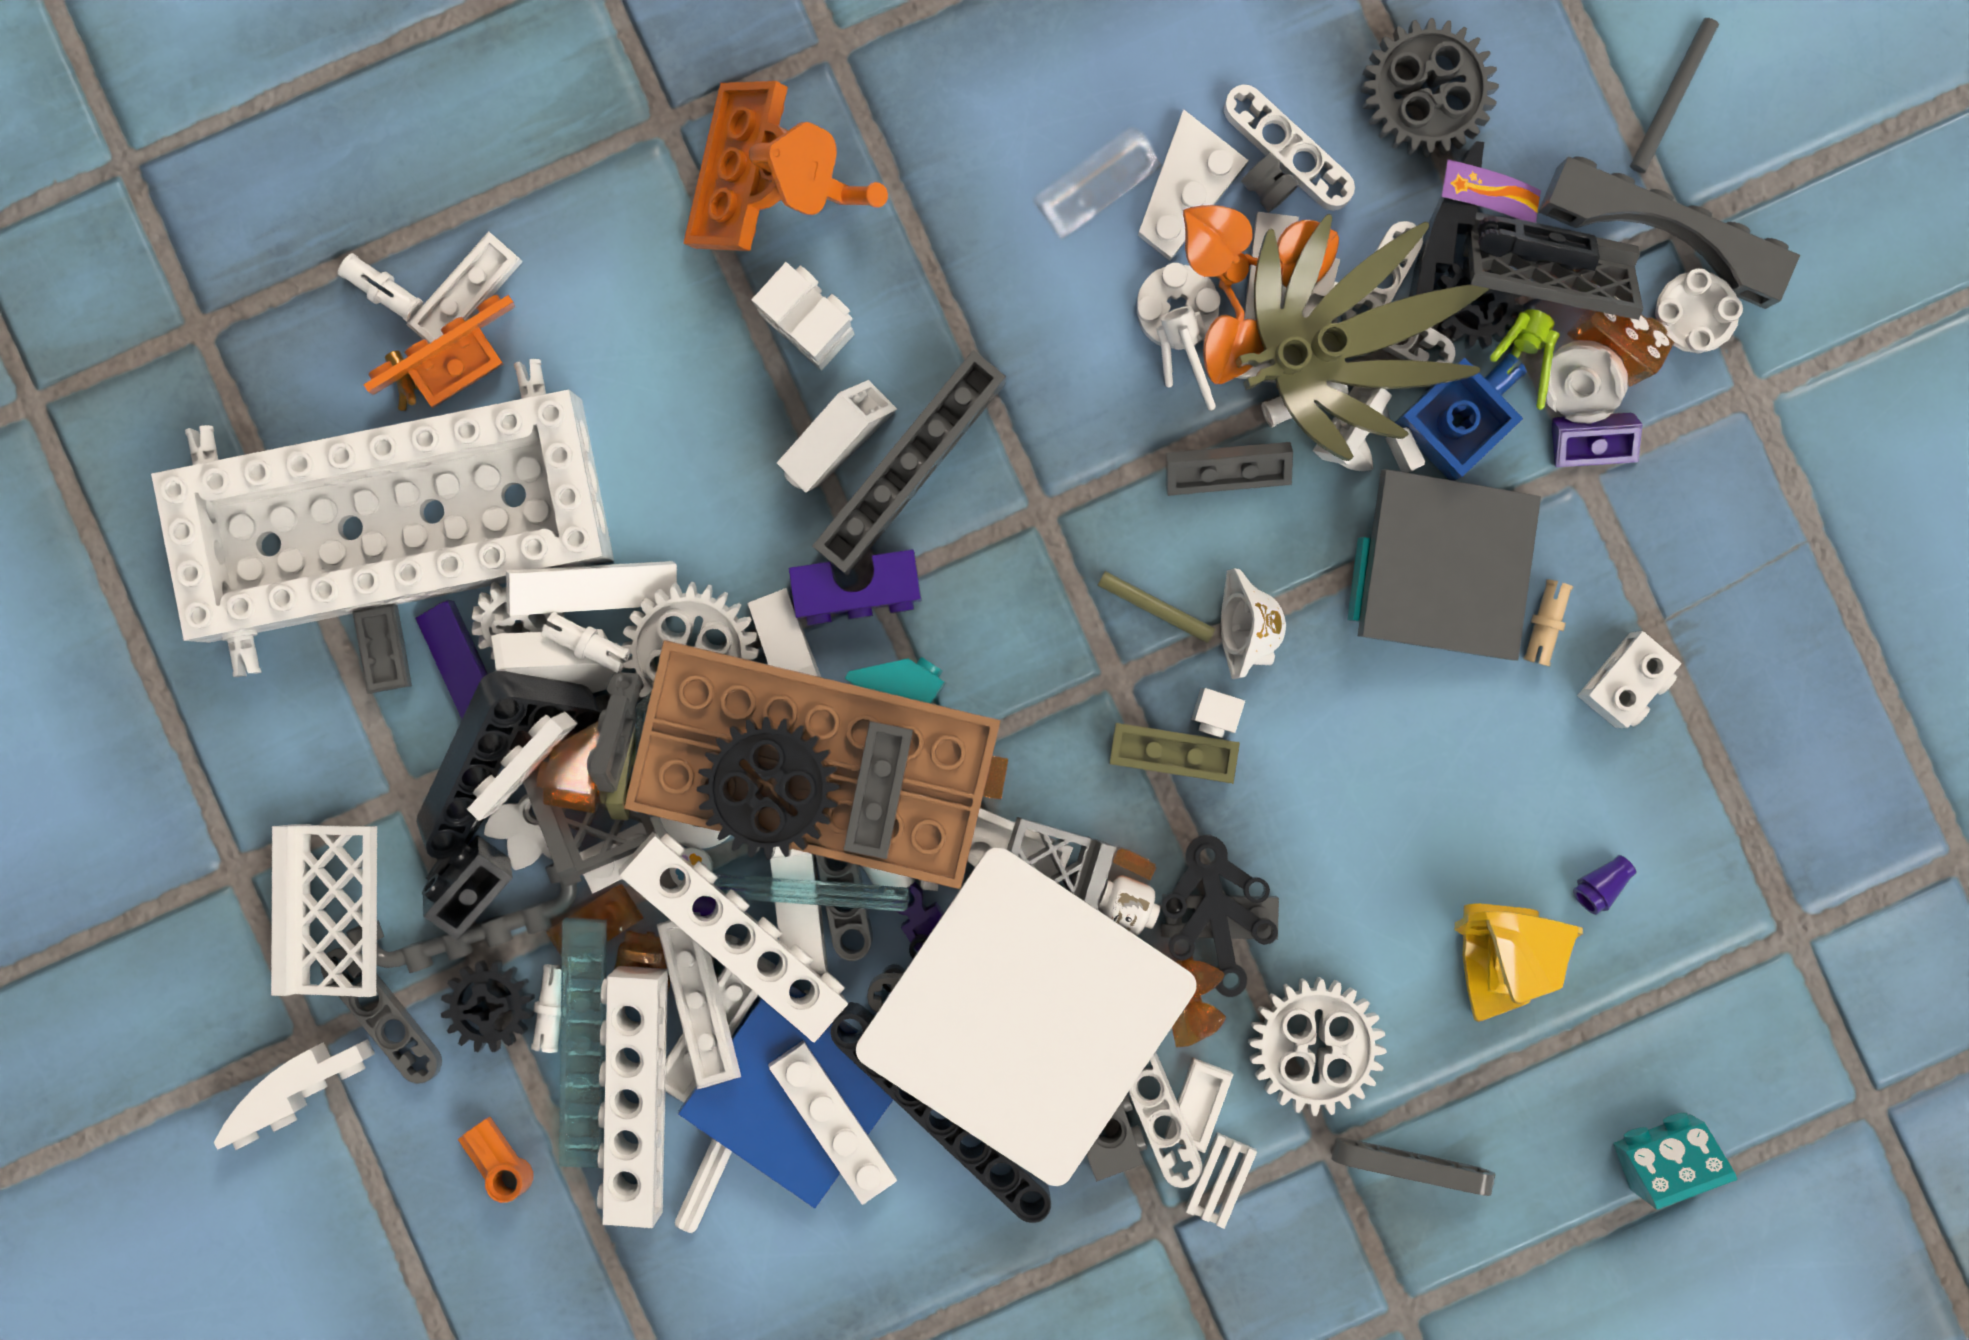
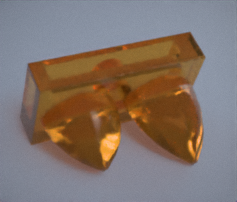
M1193 955L1186 960L1171 959L1191 972L1196 980V991L1172 1026L1176 1047L1192 1046L1204 1038L1213 1035L1221 1028L1226 1019V1016L1220 1010L1202 1002L1201 995L1213 990L1222 981L1225 974L1208 963L1193 960Z

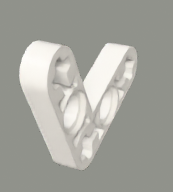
M1408 221L1392 225L1383 236L1376 251L1394 240L1393 236L1398 237L1402 233L1416 227V225ZM1423 236L1401 262L1404 264L1403 267L1398 265L1391 272L1393 275L1392 286L1387 289L1376 287L1353 306L1354 308L1359 309L1365 304L1371 310L1391 303L1422 247ZM1352 308L1342 314V321L1356 316L1357 313ZM1432 328L1419 333L1424 336V339L1419 343L1420 345L1428 349L1435 345L1441 347L1439 354L1444 358V361L1438 360L1436 362H1453L1455 347L1450 339ZM1419 334L1409 338L1408 342L1404 345L1394 344L1383 348V350L1401 360L1427 361L1430 355L1421 348L1416 349L1414 355L1408 352L1417 342Z

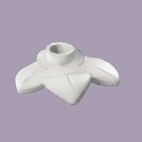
M528 794L524 795L519 803L502 805L490 816L484 830V835L487 837L508 839V856L514 870H519L533 864L540 858L542 853L552 859L538 820L532 813L533 807Z

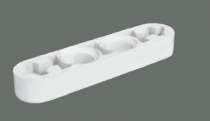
M1239 85L1230 91L1224 103V114L1229 123L1265 156L1272 153L1279 160L1280 169L1285 174H1291L1299 183V187L1326 210L1335 211L1347 205L1354 194L1355 185L1353 178L1346 170L1256 88L1250 85ZM1236 98L1241 102L1246 98L1250 99L1252 104L1249 109L1257 118L1261 111L1267 114L1261 118L1256 129L1250 126L1255 118L1249 112L1243 111L1241 114H1238L1235 111L1237 105ZM1273 123L1281 126L1285 132L1284 141L1276 145L1266 142L1262 134V130L1266 125ZM1305 151L1312 154L1315 159V168L1306 173L1297 170L1293 164V156L1296 153ZM1323 166L1328 170L1323 178L1329 184L1334 185L1338 181L1343 185L1340 191L1343 198L1339 195L1333 196L1332 199L1328 197L1326 192L1329 187L1321 178L1316 186L1311 182V180L1317 177Z
M1155 1052L1150 1059L1153 1068L1143 1069L1129 1090V1094L1165 1179L1174 1187L1185 1188L1194 1184L1200 1176L1202 1162L1159 1057ZM1152 1076L1158 1080L1161 1091L1157 1098L1150 1100L1141 1096L1138 1091V1082L1142 1077ZM1160 1116H1170L1176 1122L1177 1133L1173 1138L1164 1139L1155 1132V1120ZM1181 1139L1184 1140L1186 1146L1180 1147L1178 1152L1183 1162L1191 1161L1193 1167L1188 1171V1178H1184L1181 1172L1174 1174L1172 1167L1177 1163L1175 1154L1172 1150L1165 1155L1162 1148L1172 1147Z

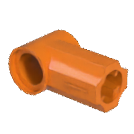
M491 1116L474 1126L458 1139L485 1179V1189L493 1200L507 1203L529 1189L533 1182L531 1165L526 1160L517 1156ZM504 1170L510 1171L515 1175L517 1179L516 1189L508 1188L502 1180Z

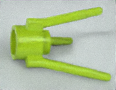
M1527 309L1524 313H1519L1514 326L1490 355L1491 362H1496L1513 341L1515 346L1510 354L1516 358L1520 356L1522 351L1535 354L1539 349L1544 348L1536 404L1537 409L1542 410L1545 407L1554 346L1560 334L1552 330L1555 322L1549 315L1539 310ZM1513 366L1507 371V374L1511 372Z

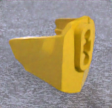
M1481 903L1464 905L1463 918L1455 922L1454 930L1463 935L1462 956L1474 1020L1480 1022L1524 1006L1530 1003L1531 999L1560 990L1564 984L1575 940L1583 935V928L1539 917V912L1534 909Z

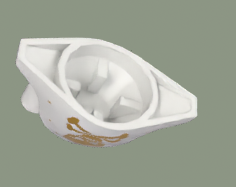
M1234 568L1228 570L1226 575L1221 611V637L1231 678L1238 679L1245 677L1253 664H1273L1275 659L1274 651L1280 646L1285 636L1286 622L1278 602L1270 595L1253 586L1240 569Z

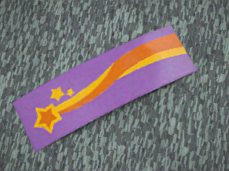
M1447 160L1442 197L1481 206L1516 219L1536 223L1541 190L1491 170Z

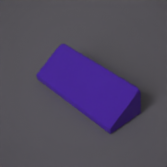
M446 600L415 619L459 715L463 719L478 684L488 673L455 601Z

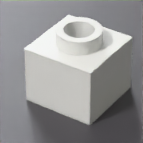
M1201 688L1191 720L1201 723L1198 731L1223 738L1224 731L1236 732L1245 700L1207 688Z

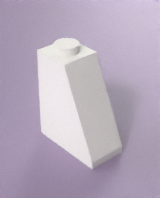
M869 380L841 391L779 459L777 464L784 470L786 479L793 486L807 493L827 480L895 413L897 408Z
M596 629L599 636L608 640L603 629ZM542 632L499 633L491 636L496 671H507L587 686L592 693L605 690L614 671L587 657L582 660L574 656L573 650L542 637ZM613 654L610 655L611 658L622 664L624 663L623 659Z

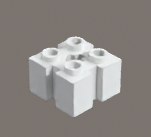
M785 262L751 300L755 307L758 308L760 316L783 337H786L822 371L855 335L850 323L853 318L848 314L850 310L836 296L831 294L828 298H825L820 294L822 290L817 286L819 282L804 267L800 265L795 270Z

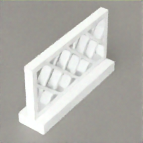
M311 824L272 826L271 995L376 996L377 826H327ZM311 834L319 835L330 847L319 860L311 853ZM333 835L341 836L336 840ZM353 835H363V853L354 861L343 846ZM335 854L348 868L337 882L324 868ZM316 875L329 889L319 902L311 895V881ZM353 876L362 884V897L356 903L342 889ZM334 897L348 911L337 924L324 910ZM316 917L329 931L319 944L310 936V924ZM353 918L362 927V939L356 946L342 931ZM334 939L348 953L337 966L324 953V950ZM316 959L329 974L320 985L310 984V965ZM353 960L362 970V986H353L342 974Z

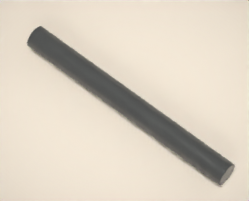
M1712 18L1703 19L1630 165V168L1639 173L1646 172L1719 26L1716 20Z

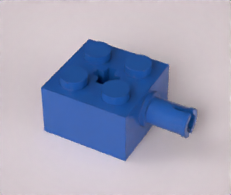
M1507 354L1486 377L1478 373L1472 377L1431 386L1394 423L1402 428H1409L1421 452L1448 480L1455 481L1463 477L1523 420L1522 416L1502 395L1522 376L1527 374V370L1521 363L1507 374V371L1519 361L1514 355ZM1466 358L1456 363L1473 366ZM1460 414L1463 420L1460 422V427L1456 428L1452 423L1453 416Z

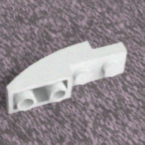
M367 1039L332 1057H330L323 1042L292 1058L270 1073L248 1093L226 1120L214 1141L217 1150L231 1143L235 1150L259 1139L257 1131L268 1125L271 1126L274 1132L296 1121L295 1112L307 1106L304 1098L328 1087L325 1081L326 1078L339 1073L343 1080L365 1069L363 1061L375 1054L369 1040Z

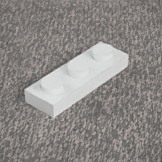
M566 712L552 718L548 715L542 717L528 732L533 738L524 748L518 745L503 758L501 764L505 768L496 778L490 775L474 790L473 794L477 799L467 810L478 821L494 814L577 723Z

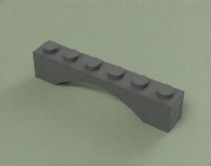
M1568 156L1556 168L1538 213L1574 228L1600 222L1624 221L1642 223L1664 230L1683 240L1703 256L1718 277L1729 284L1738 298L1764 309L1782 300L1800 257L1799 254L1788 250L1789 246L1783 241L1773 238H1759L1750 234V229L1743 224L1719 221L1712 218V213L1703 207L1694 205L1687 207L1673 201L1674 197L1665 191L1651 189L1649 191L1635 185L1633 178L1621 173L1609 174L1597 169L1595 162L1584 157L1576 156L1571 158Z

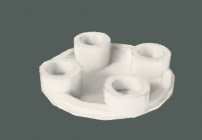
M1698 268L1691 272L1680 274L1665 285L1657 298L1655 317L1659 331L1668 338L1670 344L1682 351L1703 353L1715 350L1730 339L1738 326L1739 317L1743 312V305L1725 280L1713 273H1709L1705 269Z

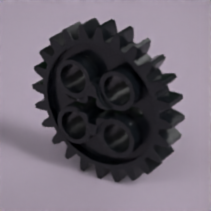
M764 717L762 729H758L753 719L746 720L747 733H743L736 726L730 727V734L733 740L730 742L725 738L718 737L715 741L722 751L720 753L706 752L705 756L713 763L712 768L699 769L698 772L702 776L709 778V784L697 787L698 792L709 794V800L702 803L699 809H712L714 813L706 822V825L712 826L720 823L723 828L719 832L717 839L720 841L732 835L735 837L732 843V850L736 851L746 843L748 844V856L751 858L756 855L760 847H764L767 860L773 858L776 847L780 848L785 857L790 856L792 842L800 849H806L808 845L805 834L807 833L816 839L820 838L822 834L816 823L830 824L832 819L824 812V809L835 808L839 804L836 800L828 797L829 792L841 788L840 784L828 781V775L838 770L837 766H825L823 763L831 754L830 749L817 753L814 748L818 744L820 737L817 735L807 741L803 739L806 728L804 725H800L793 733L789 732V719L786 718L780 722L778 729H774L771 717ZM765 744L772 745L779 753V762L773 769L763 767L758 761V751ZM742 759H745L763 780L767 781L774 778L778 782L774 788L775 792L797 809L798 814L796 816H792L774 795L771 794L767 797L761 795L760 792L764 787L763 784L741 767L740 761ZM733 776L745 779L748 784V795L743 800H736L728 793V782ZM793 776H804L810 782L811 791L806 799H797L790 793L789 782ZM763 807H772L779 813L780 825L776 830H767L760 824L759 813Z

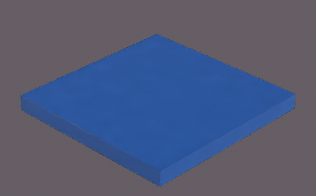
M794 984L790 986V996L802 998L807 995ZM760 998L731 1037L741 1077L702 1089H697L696 1086L678 1110V1115L815 1209L838 1178L840 1172L773 1075L768 1064L804 1040L867 1135L874 1128L893 1099L835 1045L830 1033L832 1023L814 1043L765 1000ZM845 1020L839 1024L842 1031L854 1034L859 1031Z

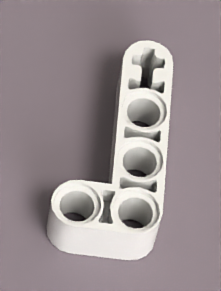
M776 847L775 854L770 859L777 925L778 929L782 932L779 936V941L789 949L794 944L800 947L814 960L809 967L822 976L826 971L828 972L816 855L792 849L791 855L785 857L780 848Z

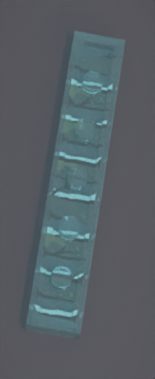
M565 918L562 921L559 1167L599 1168L598 1152L601 1143L604 1142V1128L599 1127L598 1117L601 1103L604 1102V1087L600 1086L599 1073L601 1064L605 1061V1046H602L600 1043L601 1025L606 1020V1004L601 1002V987L603 980L606 979L607 920Z

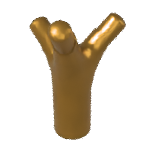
M399 350L392 351L385 356L386 362L390 361L393 366L404 360ZM409 374L396 381L399 392L398 409L400 411H406L407 402L411 406L416 404L414 389L419 390Z

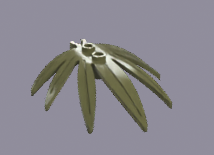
M1327 214L1322 219L1302 249L1291 273L1282 309L1280 308L1282 291L1281 265L1277 240L1273 229H1269L1264 235L1255 271L1254 312L1259 337L1265 351L1260 354L1247 353L1239 356L1235 361L1238 368L1244 365L1257 367L1269 363L1271 366L1261 369L1256 376L1247 378L1243 382L1245 390L1254 388L1263 380H1275L1282 401L1297 425L1320 447L1344 461H1349L1354 457L1348 444L1333 422L1314 402L1343 422L1373 434L1404 439L1409 433L1363 402L1329 387L1327 381L1364 388L1402 389L1448 383L1472 377L1480 372V368L1477 366L1442 362L1374 360L1346 363L1345 359L1381 350L1409 339L1457 313L1488 291L1489 288L1464 285L1432 291L1373 308L1340 323H1331L1372 292L1403 261L1428 230V222H1423L1408 230L1366 258L1329 291L1308 317H1304L1302 312L1311 296L1323 263L1332 223L1331 214Z

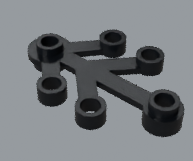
M1201 835L1189 843L1185 854L1189 867L1173 891L1163 896L1160 903L1161 910L1167 917L1172 919L1183 916L1187 909L1186 899L1201 879L1203 880L1205 896L1180 933L1171 937L1168 948L1174 958L1178 960L1189 959L1195 950L1194 942L1210 920L1218 966L1212 973V982L1216 990L1223 996L1235 997L1246 988L1247 975L1243 968L1235 962L1227 916L1250 931L1254 940L1263 945L1272 943L1277 937L1278 930L1271 920L1259 918L1222 893L1219 875L1242 888L1245 897L1253 903L1265 901L1269 896L1270 888L1264 879L1252 877L1228 861L1227 848L1220 839L1212 835ZM1206 848L1212 849L1215 854L1214 860L1209 864H1203L1199 857L1201 851ZM1254 882H1260L1264 887V891L1259 897H1252L1249 894V887ZM1169 899H1180L1181 908L1178 912L1171 913L1167 911L1166 903ZM1261 924H1269L1271 927V934L1265 939L1257 936V928ZM1180 939H1185L1189 943V949L1184 954H1178L1174 951V944ZM1228 973H1235L1238 976V983L1232 988L1225 987L1223 984V978Z

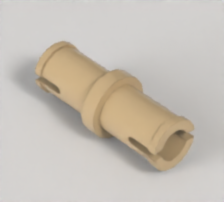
M1546 579V586L1538 614L1532 615L1531 623L1534 624L1523 659L1535 662L1538 648L1542 646L1543 649L1538 664L1550 667V660L1559 631H1564L1566 625L1562 620L1573 586L1562 583L1558 598L1554 599L1558 581Z

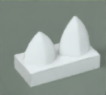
M1353 387L1349 396L1363 402L1390 419L1386 405L1392 395L1386 389ZM1334 417L1332 422L1345 439L1354 457L1349 461H1344L1332 455L1318 444L1313 449V452L1322 460L1339 463L1351 470H1372V455L1365 440L1370 432L1356 428Z

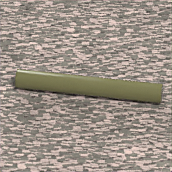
M1106 571L1097 585L1206 643L1209 642L1215 631V628Z

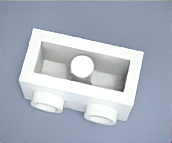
M1631 632L1577 696L1615 728H1628L1630 725L1635 727L1649 713L1650 708L1647 705L1657 693L1659 695L1665 693L1673 685L1677 678L1674 672L1682 663L1645 632Z

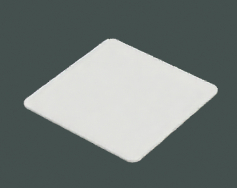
M994 847L986 851L876 1013L857 1042L856 1054L861 1063L1045 1183L1052 1186H1060L1068 1182L1193 997L1196 991V980L1191 972L1007 849Z

